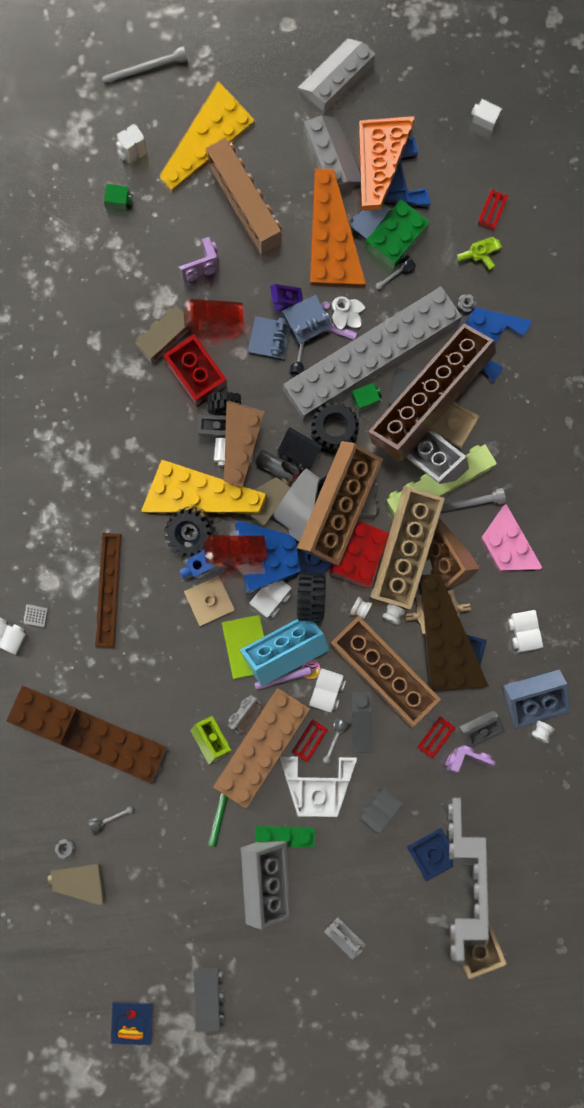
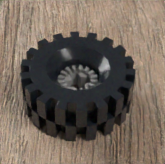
M189 506L177 510L166 522L167 526L164 528V532H167L164 537L165 540H169L167 545L174 547L173 552L179 551L180 556L187 554V557H192L204 551L211 545L215 537L213 535L215 527H212L214 524L213 519L209 520L210 515L208 513L205 515L203 513L204 510L201 508L196 510L197 507L195 506L191 508ZM188 527L194 529L193 536L191 533L187 534Z

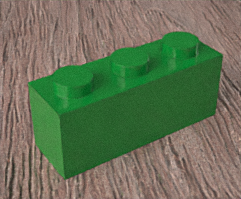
M255 826V843L285 841L287 842V847L314 848L315 828Z

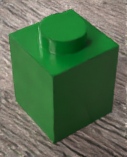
M106 184L104 195L105 208L127 211L128 205L132 204V194H130L129 187Z
M374 383L352 391V398L358 413L380 404L382 394L379 387L375 388Z

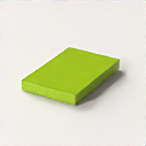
M260 615L222 622L233 680L253 676L240 649L264 637Z

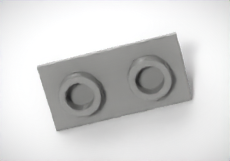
M252 695L246 697L242 701L241 708L237 713L232 714L229 718L227 726L238 735L244 733L252 723L247 717L250 716L255 719L262 710L263 704Z
M338 917L324 931L352 960L366 946Z

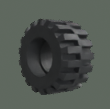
M333 402L332 405L326 403L325 407L321 406L318 408V412H315L312 419L311 432L313 440L323 446L322 450H329V453L338 451L341 441L354 443L359 431L357 414L352 412L350 406L348 408L345 407V404L342 402L341 405H338L337 402ZM330 419L341 420L346 426V432L341 436H331L324 430V424Z
M300 573L297 597L298 621H323L326 593V577L323 573Z

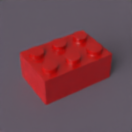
M195 334L163 355L165 363L196 406L205 401L208 395L217 393L227 386V379Z
M357 520L339 566L333 564L330 575L363 588L370 587L389 532Z

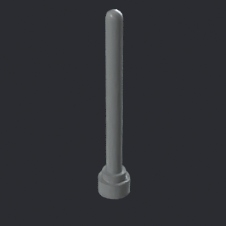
M181 47L174 51V54L106 75L102 78V81L104 83L113 82L174 61L187 62L185 49Z
M496 489L490 495L443 504L441 512L489 502L506 503L504 489Z

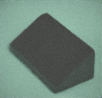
M491 711L460 726L461 732L470 748L505 732L500 718L495 711Z

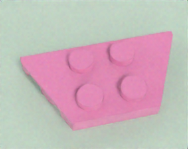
M505 504L481 537L499 571L542 569L531 546L507 504Z

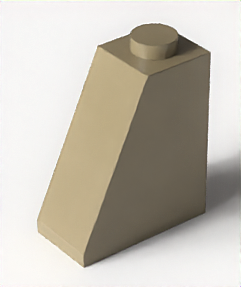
M276 477L254 489L265 493L267 498L260 514L247 515L263 527H266L273 518L272 515L291 488V484L284 478L280 480Z
M100 864L50 871L51 875H48V884L54 892L98 905L105 904Z

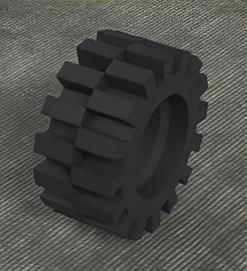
M217 392V394L212 393L208 395V413L226 415L227 401L241 404V395L236 392Z

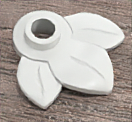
M346 297L334 299L332 303L334 311L332 320L334 325L339 330H342L345 325L351 328H359L361 326L359 313L365 309V306L356 299L348 300ZM338 305H343L344 309L339 308Z

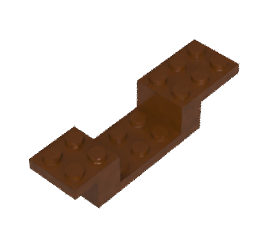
M23 685L6 720L8 723L151 784L167 749L164 745L87 714L73 706Z

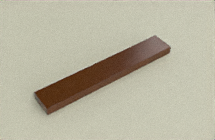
M102 533L95 638L96 648H115L122 534Z

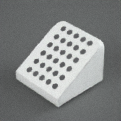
M27 604L24 624L45 628L48 609Z

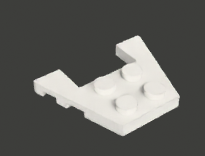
M280 756L297 815L337 817L357 758L339 757L338 778H299L298 757Z

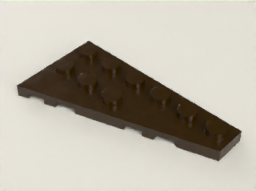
M440 573L421 575L420 581L431 690L488 687L489 685Z

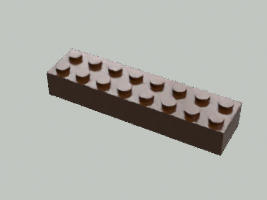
M464 323L368 431L372 444L402 462L496 354L494 340Z

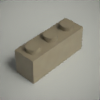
M177 305L173 309L169 308L160 321L156 320L153 322L150 330L140 334L136 339V348L151 364L193 327L192 321Z

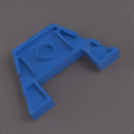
M415 137L408 139L401 158L418 155ZM400 160L384 202L398 203L401 199L408 205L430 206L427 188L408 192Z
M475 307L465 324L493 339L496 344L505 328L523 337L532 321ZM490 360L482 371L494 383L503 367Z
M242 521L235 523L238 540L257 539L263 573L246 574L244 576L246 593H251L259 588L262 589L269 584L280 582L301 572L296 541L291 535Z

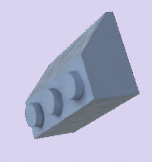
M560 669L504 685L506 701L515 729L571 713L568 685Z

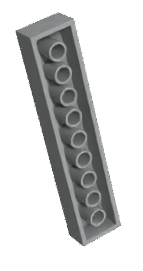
M439 287L283 384V391L304 421L314 415L315 412H318V408L321 406L325 407L326 403H333L460 323L462 316L444 289Z

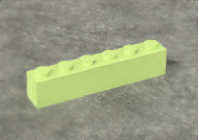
M486 444L481 447L476 445L469 450L470 453L465 455L469 469L456 481L439 484L428 474H424L420 477L421 480L414 483L412 481L405 486L443 497L495 468L497 463ZM394 491L387 496L386 505L393 517L395 516L402 491L399 493Z

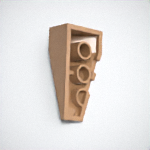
M439 518L427 559H430L433 568L431 574L440 573L447 590L468 580L480 568L471 553Z

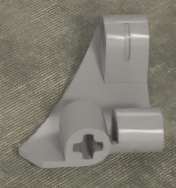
M307 468L291 486L272 515L273 518L289 529V534L299 542L316 504L320 478Z

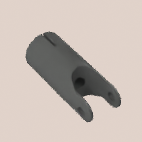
M264 449L260 451L255 461L256 465L289 482L293 481V476L287 472L295 475L300 473L296 466Z

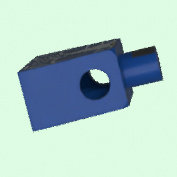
M211 546L187 559L188 566L181 569L180 573L184 580L192 576L196 579H202L227 567L220 550Z

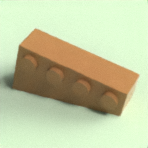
M227 401L224 482L243 487L265 411Z

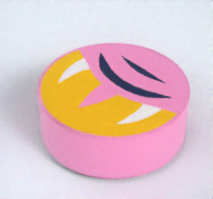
M311 660L302 665L301 669L310 666L312 674L304 676L305 678L312 680L319 676L321 667L317 661Z

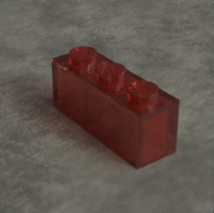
M189 299L183 304L184 326L191 327V329L209 328L212 331L226 329L228 332L237 331L244 324L242 302Z
M210 535L203 542L206 564H213V566H222L224 564H231L232 566L243 564L258 566L267 558L264 535Z

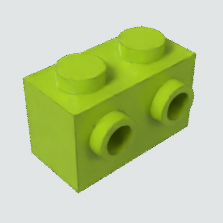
M213 716L196 723L191 729V733L209 765L226 757L231 751L228 741L224 738Z

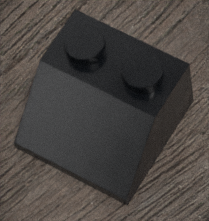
M289 427L278 448L277 455H279V458L296 465L300 472H303L306 468L312 471L322 455L323 446Z

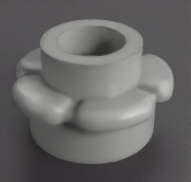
M470 294L462 295L459 298L458 307L463 312H470L476 307V301H474V297Z
M63 839L55 846V852L59 858L66 859L73 856V849L75 847L71 841Z

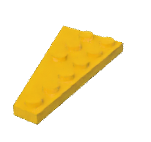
M219 81L160 174V179L172 192L207 163V147L224 138L227 139L228 143H231L255 123L251 115Z
M161 460L141 512L143 514L175 513L177 510L187 506L189 508L195 506L197 507L196 510L203 509L204 514H260L267 495Z

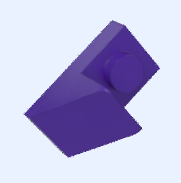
M280 284L270 286L272 301L277 311L285 310L303 301L301 288Z

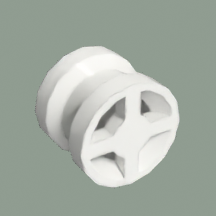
M358 597L350 614H356L364 620L372 603L364 602L361 597Z
M388 603V610L383 614L382 618L395 625H400V618L406 611L397 605Z
M538 721L536 724L537 728L532 732L531 736L549 744V737L555 732V729L544 722Z

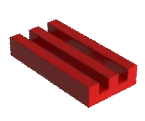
M491 189L478 224L495 230L509 195H503L502 192H495L494 189ZM494 196V197H496V198H495V201H494L493 206H492V208H491V211H490V213H489V215H488V218H487V220H486V222H485V221H483V218H484L485 213H486V211H487V209H488V206H489V204H490V201H491L492 197ZM499 199H502L503 201L496 215L494 223L490 224V220L493 216Z
M439 716L417 748L433 759L456 727ZM442 722V727L431 740L429 745L426 748H424L423 745L426 743V741L434 732L439 723ZM449 727L450 729L431 753L429 751L445 728Z
M312 719L291 753L308 763L329 729ZM315 725V730L313 731L312 735L310 736L305 746L299 753L297 749L303 742L311 727ZM319 729L323 730L307 757L304 756L305 751Z

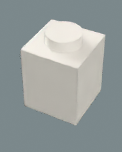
M482 99L480 104H476L471 113L474 115L472 122L492 131L502 108Z

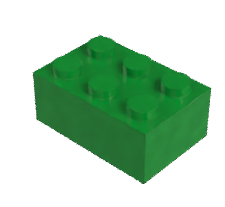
M400 199L366 239L365 249L394 270L428 230L430 221Z

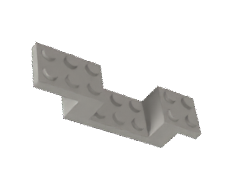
M453 798V802L449 804L448 817L449 820H452V824H449V840H453V843H449V860H453V865H474L473 877L478 883L474 884V900H478V904H475L474 919H455V924H451L450 929L451 940H455V945H451V961H455V966H463L464 946H487L486 838H462L461 798Z

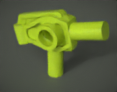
M491 237L473 243L469 251L458 254L457 258L459 262L470 258L475 261L483 260L488 269L492 270L496 265L488 255L503 249L499 239Z

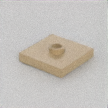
M454 401L431 429L447 442L461 449L480 416Z
M219 576L184 591L200 627L235 611Z

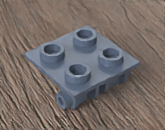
M316 295L283 310L299 344L333 328L329 314L325 313Z
M255 316L248 352L285 359L291 330L286 319L279 318L277 321Z

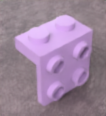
M209 237L202 239L206 257L180 267L183 281L188 280V282L198 279V276L204 274L211 275L219 269L217 259H219L218 249L215 242L211 243Z
M463 745V747L454 749L453 754H449L445 765L448 766L446 771L454 774L459 772L464 757L488 767L495 766L496 762L492 760V756L485 753L475 754L473 753L474 749Z

